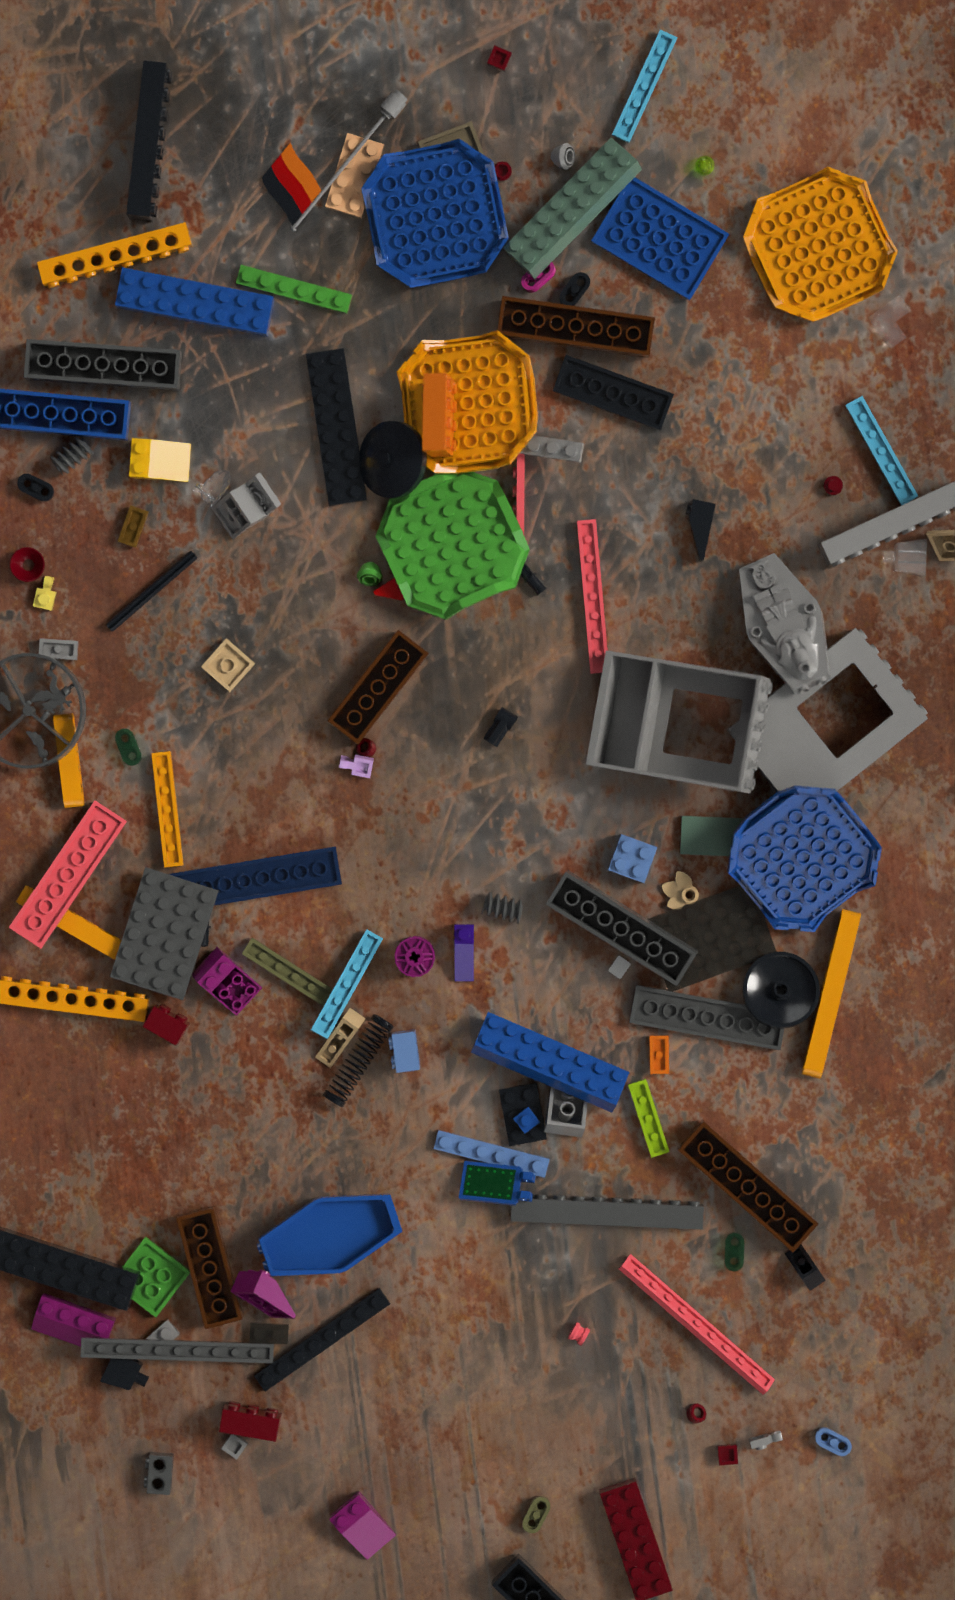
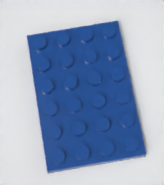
M634 177L619 193L591 242L690 301L728 238L729 233Z

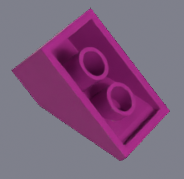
M250 1269L248 1271H239L231 1289L233 1294L271 1318L295 1319L296 1315L277 1281L270 1277V1273L264 1270L253 1271Z
M360 1491L332 1513L329 1518L337 1530L367 1560L396 1536V1533Z

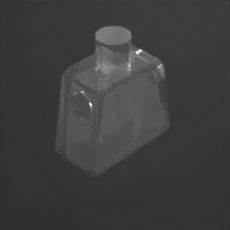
M927 539L895 543L894 551H883V562L893 563V571L920 577L926 576Z

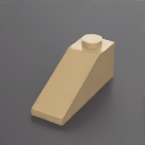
M349 1008L315 1058L331 1068L366 1018Z

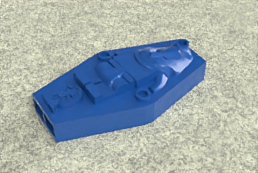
M390 1194L321 1196L313 1199L258 1238L259 1243L256 1245L259 1254H264L266 1261L262 1263L265 1271L270 1272L271 1276L336 1274L349 1270L403 1231Z

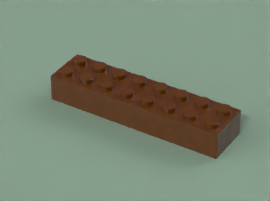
M502 296L498 331L510 339L649 358L655 317Z
M704 1120L677 1147L680 1153L792 1252L801 1245L819 1224Z

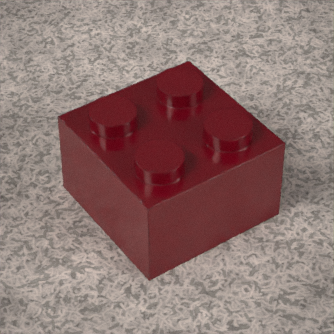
M162 1003L161 1005H155L143 1027L174 1045L179 1044L190 1025L187 1021L188 1018L180 1013L173 1014L170 1012L171 1008Z

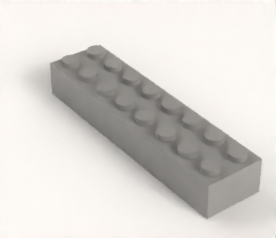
M955 481L821 542L818 546L827 566L832 564L835 567L844 563V558L850 556V559H853L863 554L862 550L865 548L870 551L879 547V542L883 540L887 543L898 538L897 534L900 532L905 535L915 530V525L919 524L922 527L933 521L932 518L935 516L940 519L950 514V509H955Z

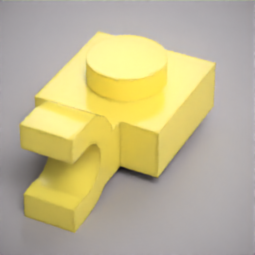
M45 576L43 589L37 587L33 603L34 607L53 610L57 593L51 591L54 577Z

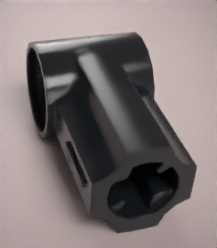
M502 707L483 739L498 747L507 731H510L518 716Z

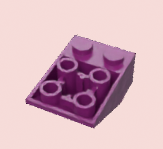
M218 947L192 973L193 978L200 986L236 1016L262 989L252 977Z

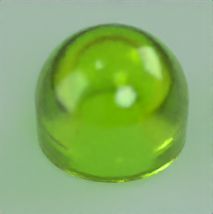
M706 155L699 157L695 164L696 171L704 176L711 174L715 167L713 159Z

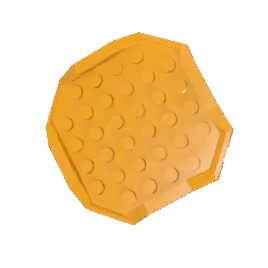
M826 167L810 177L775 193L758 198L743 236L752 264L774 308L811 322L833 315L884 290L898 252L873 203L867 182L831 167Z
M498 330L480 336L458 339L422 340L414 349L411 357L397 371L402 393L404 423L412 426L422 438L423 374L447 373L457 383V394H454V401L457 403V412L454 413V420H456L457 430L454 432L456 451H453V457H430L427 455L426 466L435 474H459L497 469L511 464L537 432L538 412L535 379L530 356Z

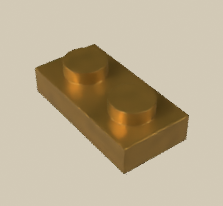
M130 505L118 542L137 548L149 512Z

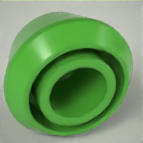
M374 562L364 563L357 572L358 581L365 586H376L383 579L380 567Z

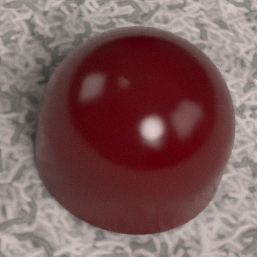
M363 738L360 744H357V754L372 757L376 752V744L368 738ZM368 743V749L363 752L361 749L362 745Z
M698 1403L691 1405L686 1412L687 1419L694 1424L703 1422L706 1419L705 1408ZM695 1408L701 1411L700 1418H697L695 1416Z

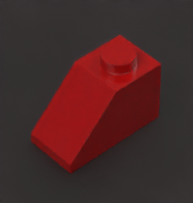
M395 577L373 591L375 596L398 601L405 600Z

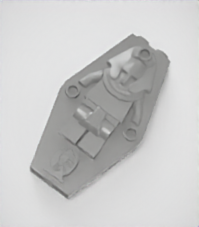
M775 553L740 568L746 633L752 646L795 695L798 693L804 694L816 685L822 686L831 679L824 618L817 600Z

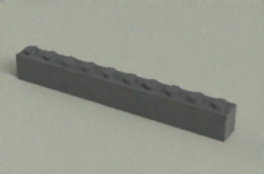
M535 1194L532 1202L518 1201L516 1206L511 1205V1221L703 1230L704 1206L700 1204V1201H688V1204H681L680 1200H669V1203H661L660 1199H650V1202H642L640 1198H631V1201H623V1198L612 1197L611 1201L604 1200V1197L598 1196L588 1200L585 1199V1196H573V1199H566L565 1195H554V1198H546V1194Z

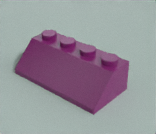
M44 1293L37 1307L31 1329L81 1347V1337L110 1338L116 1318Z

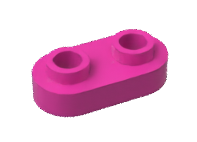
M553 262L545 268L549 269V272L543 273V270L536 279L528 273L524 274L521 279V285L524 290L534 293L546 284L556 272ZM531 282H535L533 286H529Z

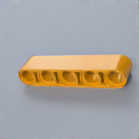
M73 713L53 715L54 729L70 742L76 732ZM55 735L57 754H60L67 745ZM76 743L73 749L58 761L65 808L84 806L78 744Z

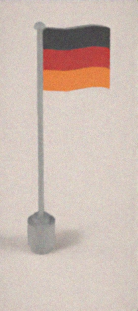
M395 90L394 93L391 92L380 106L382 109L381 114H383L382 117L322 190L313 174L297 156L291 142L263 175L262 180L268 192L282 207L291 223V231H296V227L385 118L390 119L391 117L395 119L406 106L405 102L408 99L402 93Z

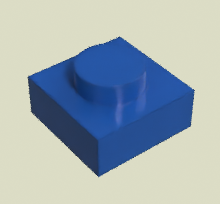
M529 1106L513 1118L524 1134L540 1123Z

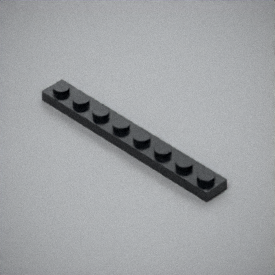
M378 1288L255 1374L254 1377L266 1392L391 1304L383 1291Z

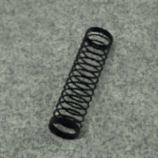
M373 1014L371 1019L380 1026L384 1027L386 1030L381 1029L380 1027L370 1022H368V1024H370L384 1036L368 1029L367 1027H365V1029L372 1033L374 1036H376L380 1041L366 1035L363 1032L362 1035L367 1037L377 1046H374L361 1038L358 1039L362 1041L364 1044H366L368 1047H370L373 1051L368 1050L365 1047L355 1043V1045L360 1047L371 1057L352 1048L354 1052L363 1057L367 1062L353 1056L350 1053L348 1055L357 1060L364 1067H361L348 1059L345 1060L352 1064L354 1067H356L360 1072L355 1071L352 1068L342 1064V1066L347 1068L358 1078L342 1071L341 1069H338L344 1075L349 1077L354 1083L335 1074V1076L340 1078L351 1088H348L333 1079L332 1081L339 1085L341 1088H343L347 1093L342 1092L337 1088L329 1085V1087L337 1091L345 1099L333 1094L328 1090H325L323 1094L324 1097H326L328 1100H330L331 1102L335 1103L340 1107H344V1105L346 1104L345 1101H348L345 1095L351 1096V1093L348 1090L354 1091L352 1085H358L354 1079L361 1080L358 1074L364 1075V1072L361 1069L367 1070L365 1064H371V1062L367 1058L374 1059L373 1055L370 1053L377 1054V1051L374 1048H381L379 1044H377L376 1042L383 1044L384 1041L380 1037L385 1039L387 1038L386 1034H384L383 1032L390 1033V1031H392V1029L394 1028V1026L391 1023H389L388 1021H386L385 1019L381 1018L376 1014Z

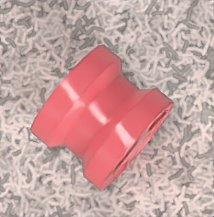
M576 1322L569 1333L568 1339L575 1340L578 1345L582 1346L590 1329L587 1327L583 1328L580 1323Z

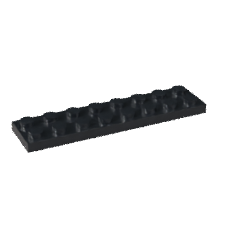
M344 348L308 353L306 358L329 506L367 501L365 483L360 472V450Z

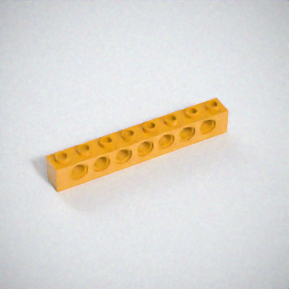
M184 222L38 261L37 265L43 285L48 286V288L60 286V282L67 281V283H73L83 276L85 278H92L97 276L96 273L98 272L110 273L120 266L129 268L134 266L133 263L151 262L152 258L157 256L161 259L171 256L170 253L172 252L185 253L193 246L187 224ZM169 237L176 238V243L173 246L166 245V240ZM156 242L158 244L157 249L149 251L147 248L148 244ZM138 247L139 253L136 256L129 255L130 248ZM119 252V260L112 261L110 258L111 254ZM95 257L102 258V262L98 266L92 265V260ZM79 261L82 262L83 268L80 271H75L73 268L74 264ZM57 267H64L65 272L63 275H55Z
M1 976L0 1004L145 1022L148 1016L150 998H145L146 994L134 993V996L126 995L125 991L115 990V994L107 993V989L96 988V991H89L86 986H77V989L69 988V984L58 983V986H50V982L39 981V984L31 983L30 979L20 978V982L12 981V977ZM12 986H16L19 989L17 997L10 994ZM32 988L38 991L36 999H32L29 996V990ZM50 991H54L57 993L56 1001H50L48 999V993ZM69 993H72L76 996V1002L74 1004H70L67 1001V995ZM87 996L95 998L94 1006L87 1005ZM107 998L114 1000L115 1005L112 1009L105 1006ZM128 1000L133 1003L134 1008L132 1011L125 1010V1001Z

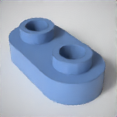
M827 1427L819 1428L815 1433V1440L819 1446L838 1456H846L850 1453L852 1445L847 1437ZM827 1434L828 1438L826 1440H822L821 1435ZM840 1442L845 1443V1447L842 1449L838 1448Z

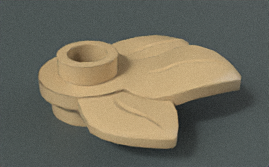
M677 871L675 881L662 885L663 892L670 897L667 907L671 909H681L686 904L691 905L698 900V890L692 886V879L684 872ZM688 891H691L693 894L690 899L685 896Z

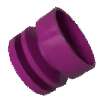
M409 936L397 946L394 955L395 964L403 974L410 977H420L428 973L433 967L435 950L432 944L424 937ZM412 952L420 954L417 962L413 959L410 960L409 957L412 956Z

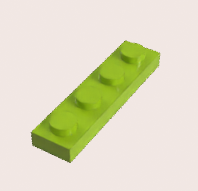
M643 1079L628 1084L651 1158L668 1153L669 1148L647 1080Z

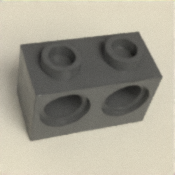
M151 1452L149 1457H146L145 1469H148V1476L144 1477V1488H147V1493L170 1495L174 1453ZM157 1459L162 1460L164 1467L157 1468L154 1461ZM158 1478L162 1480L163 1485L156 1487L153 1484V1480Z

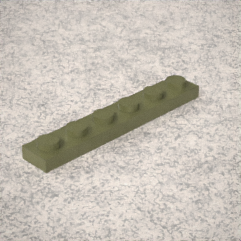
M253 937L242 952L244 956L322 1006L325 1005L333 991L331 987Z

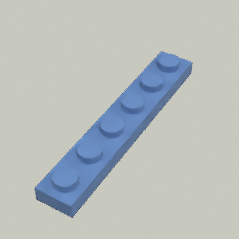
M438 1130L434 1145L436 1150L486 1163L519 1166L523 1169V1172H531L536 1176L544 1178L550 1158Z

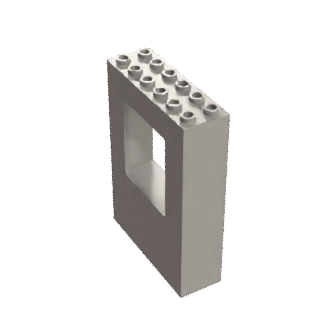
M852 629L827 649L831 679L851 663H854L872 686L877 685L875 690L889 706L893 714L839 758H836L797 710V707L824 685H816L804 694L798 693L795 695L787 684L784 683L767 697L769 708L768 712L764 714L765 730L763 733L761 732L760 740H762V747L757 754L759 761L758 770L776 792L792 786L830 788L838 791L928 719L926 709L921 704H916L914 694L909 689H904L902 679L897 674H892L890 664L885 659H880L878 656L880 652L873 644H868L865 640L868 637L861 629ZM739 720L727 729L735 741L737 734H741V731H738Z
M606 650L586 765L751 793L755 786L754 771L757 770L759 764L757 754L762 747V740H760L761 732L763 733L765 730L764 714L768 712L769 708L767 697L772 691L771 679L758 675ZM675 689L743 701L738 731H741V734H737L731 764L663 752Z

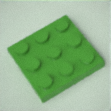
M148 1237L143 1239L123 1266L141 1272L132 1300L154 1317L159 1315L190 1274V1270Z

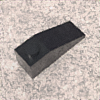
M693 499L692 503L687 505L686 514L689 515L688 520L699 561H704L716 504Z

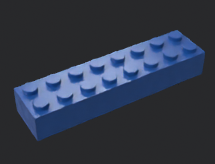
M122 267L115 306L120 309L268 337L275 299L274 296Z
M0 389V429L128 441L131 402L129 400Z
M490 1012L487 1013L471 1050V1053L611 1113L617 1106L630 1073Z

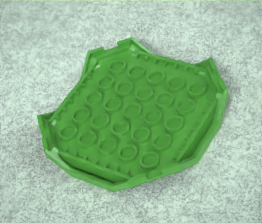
M475 472L435 474L422 480L408 495L400 498H390L375 536L407 606L432 614V616L447 620L463 609L491 596L515 589L530 552L521 527L499 482Z

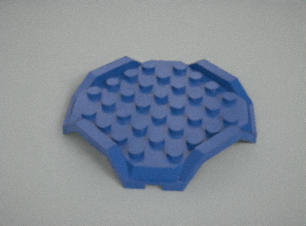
M461 139L403 152L383 154L372 174L361 188L374 246L376 265L410 288L486 273L509 239L494 161Z
M792 786L772 795L746 815L735 829L727 871L759 907L774 929H799L804 932H815L825 917L857 892L876 886L877 867L882 847L836 789Z

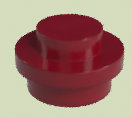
M504 161L496 163L494 166L497 180L505 181L509 179L512 173L511 166Z
M830 476L824 482V490L829 495H837L843 489V482L837 476Z

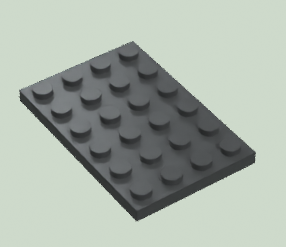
M145 867L110 977L184 1000L219 890Z

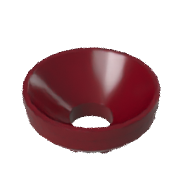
M20 548L11 557V572L20 581H35L44 572V557L34 548ZM28 559L34 562V568L31 571H26L23 567L24 562Z

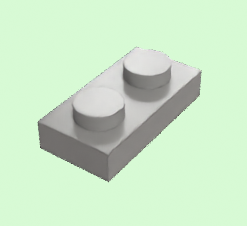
M40 638L39 654L54 659L77 660L79 641Z
M167 1319L146 1339L174 1340L180 1335V1332Z

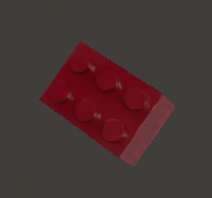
M229 1401V1404L225 1403L219 1432L276 1442L282 1416L278 1409L267 1408V1410L259 1409V1406L252 1404L245 1407L240 1406L241 1403Z

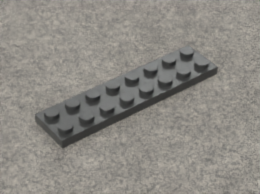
M640 985L635 987L629 1023L781 1050L784 1029L772 1028L762 1024L751 1015L744 1004Z

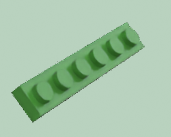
M244 265L240 266L236 281L238 285L345 314L348 313L352 294Z

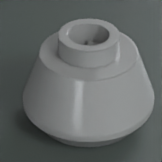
M564 143L554 148L551 152V160L555 166L568 170L575 162V151L570 144Z

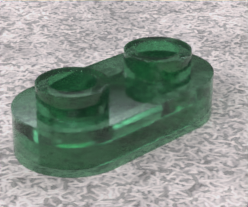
M129 729L119 730L115 735V741L123 761L130 766L137 765L142 759V753L134 733ZM125 734L129 737L127 742L122 740V736ZM131 752L135 753L136 758L134 760H131L129 758V754Z
M737 1232L728 1234L725 1239L724 1263L730 1271H738L744 1264L745 1242L742 1235ZM737 1239V1245H732L731 1240ZM736 1258L737 1263L731 1264L730 1260Z

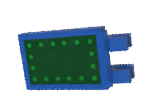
M464 1161L459 1199L516 1206L518 1201L532 1202L533 1194L530 1191L520 1190L521 1182L535 1183L536 1175L531 1172H523V1169L519 1166Z

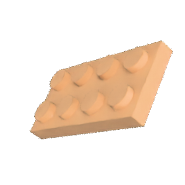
M347 133L336 172L364 139L363 137ZM369 139L332 183L325 204L326 208L358 218L363 217L365 203L361 188L380 161L384 144Z

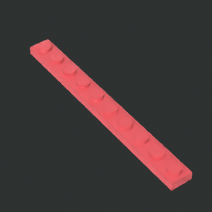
M630 1254L619 1267L623 1274L762 1395L769 1390L775 1380L633 1255Z

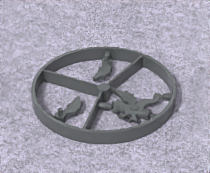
M22 653L1 660L0 668L2 667L24 708L22 710L23 714L0 734V740L24 718L33 716L62 740L67 747L56 757L48 761L46 758L48 751L43 749L44 740L42 735H38L36 731H26L33 744L37 746L38 755L43 758V763L19 765L1 756L0 761L13 767L26 769L42 768L59 761L73 749L84 728L86 702L79 681L64 664L49 656ZM23 657H40L51 661L50 670L46 672L47 676H52L49 687L51 692L41 690L39 693H35V697L32 700L26 701L5 664ZM56 665L63 669L73 682L62 690H59L57 687L58 678L52 671ZM75 687L79 698L80 716L76 732L69 742L48 725L45 720L50 715V711L52 714L56 713V711H53L54 708L57 709L56 706L60 705V712L65 710L64 703L70 707L72 701H67L65 698L71 693V689ZM0 692V704L8 711H11L9 696L5 695L4 692ZM51 699L49 702L42 703V706H45L43 710L47 711L44 712L41 718L36 715L35 707L30 706L33 702Z

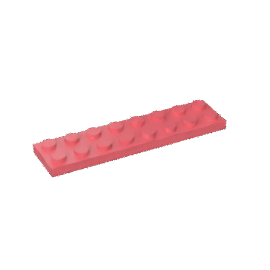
M94 801L9 926V929L42 949L127 821L102 804Z

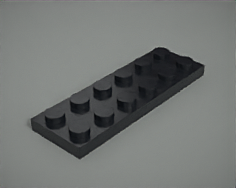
M565 355L553 388V392L660 431L674 396L673 393L569 355Z

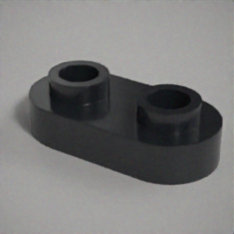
M583 272L576 273L561 291L559 296L560 303L575 306L590 286L589 276ZM580 279L583 280L584 285L578 286L577 281ZM566 295H571L573 299L566 301L565 297Z
M23 474L18 478L17 485L22 492L43 502L50 501L53 498L54 488L51 484L31 474ZM25 481H31L30 487H25ZM43 489L48 490V494L46 496L42 495Z

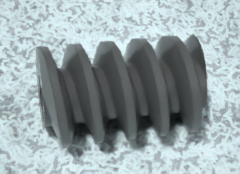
M75 437L76 444L68 442L70 449L63 446L64 453L62 454L57 451V459L50 456L51 461L62 475V471L67 474L70 473L68 466L73 469L76 468L74 462L81 464L80 457L87 460V452L91 455L94 454L83 438L80 440Z
M489 892L485 898L482 914L485 910H487V916L494 912L495 918L502 914V920L509 916L511 923L516 918L517 924H519L523 910L522 900L515 904L514 898L507 902V896L500 900L499 894H496L493 898L492 892Z

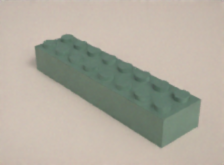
M610 138L503 247L509 257L531 277L536 279L642 170L639 162L613 138Z

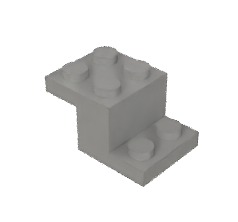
M258 473L242 486L229 492L212 509L231 538L235 539L248 528L264 520L281 503L262 474Z

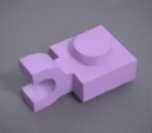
M341 755L339 768L352 769L351 775L370 778L374 758L355 755L353 760L350 757Z

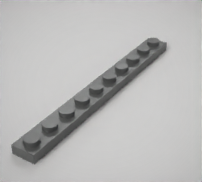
M81 1337L80 1357L273 1363L274 1343Z

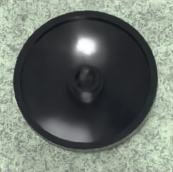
M385 421L373 427L365 436L359 454L360 472L366 486L378 496L400 498L411 493L421 482L426 469L427 454L422 451V438L420 434L409 424L400 421Z
M773 952L760 957L751 965L743 981L742 993L747 1009L756 1020L772 1028L785 1029L801 1024L813 1013L819 1000L820 986L815 971L804 959L788 952Z

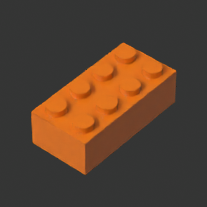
M447 373L423 374L422 451L430 457H453V451H456L454 432L457 430L456 420H454V413L457 412V403L454 401V394H457V383Z

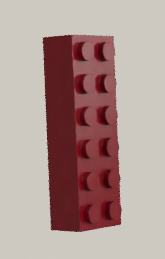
M636 1478L599 1489L635 1600H647L673 1591Z

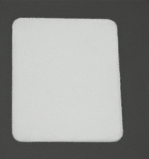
M618 956L608 971L621 979L631 963Z

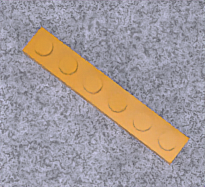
M171 751L151 753L164 868L183 866Z

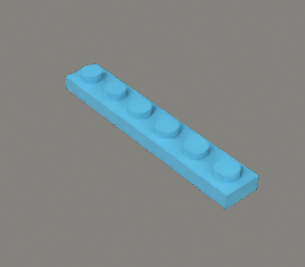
M660 29L612 136L630 143L678 37Z
M863 396L846 404V409L899 504L902 506L917 498L918 494Z
M366 929L311 1031L325 1039L329 1038L381 944L382 937Z

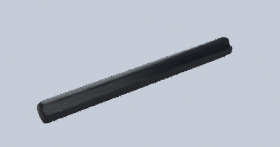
M189 551L106 623L107 628L112 632L183 572L197 559L194 552Z

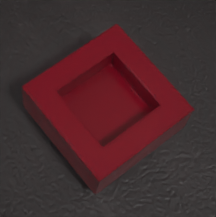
M494 45L487 65L505 72L512 52Z
M737 1444L717 1445L719 1466L738 1464Z

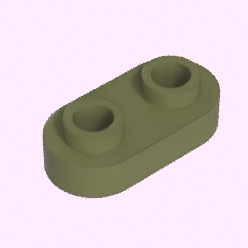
M537 1496L530 1504L522 1521L526 1532L536 1533L540 1530L550 1511V1501L546 1497ZM542 1502L544 1503V1507L538 1508L537 1504ZM533 1519L536 1523L529 1525V1520Z

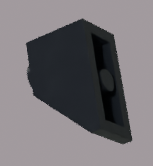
M802 1244L794 1252L790 1250L785 1253L809 1291L826 1281Z

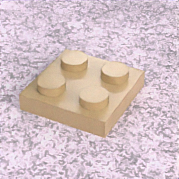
M226 638L201 667L231 692L255 663Z

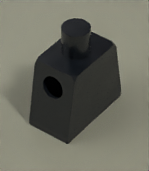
M111 1358L100 1382L130 1390L134 1382L145 1387L149 1376L139 1372L143 1363L138 1359Z

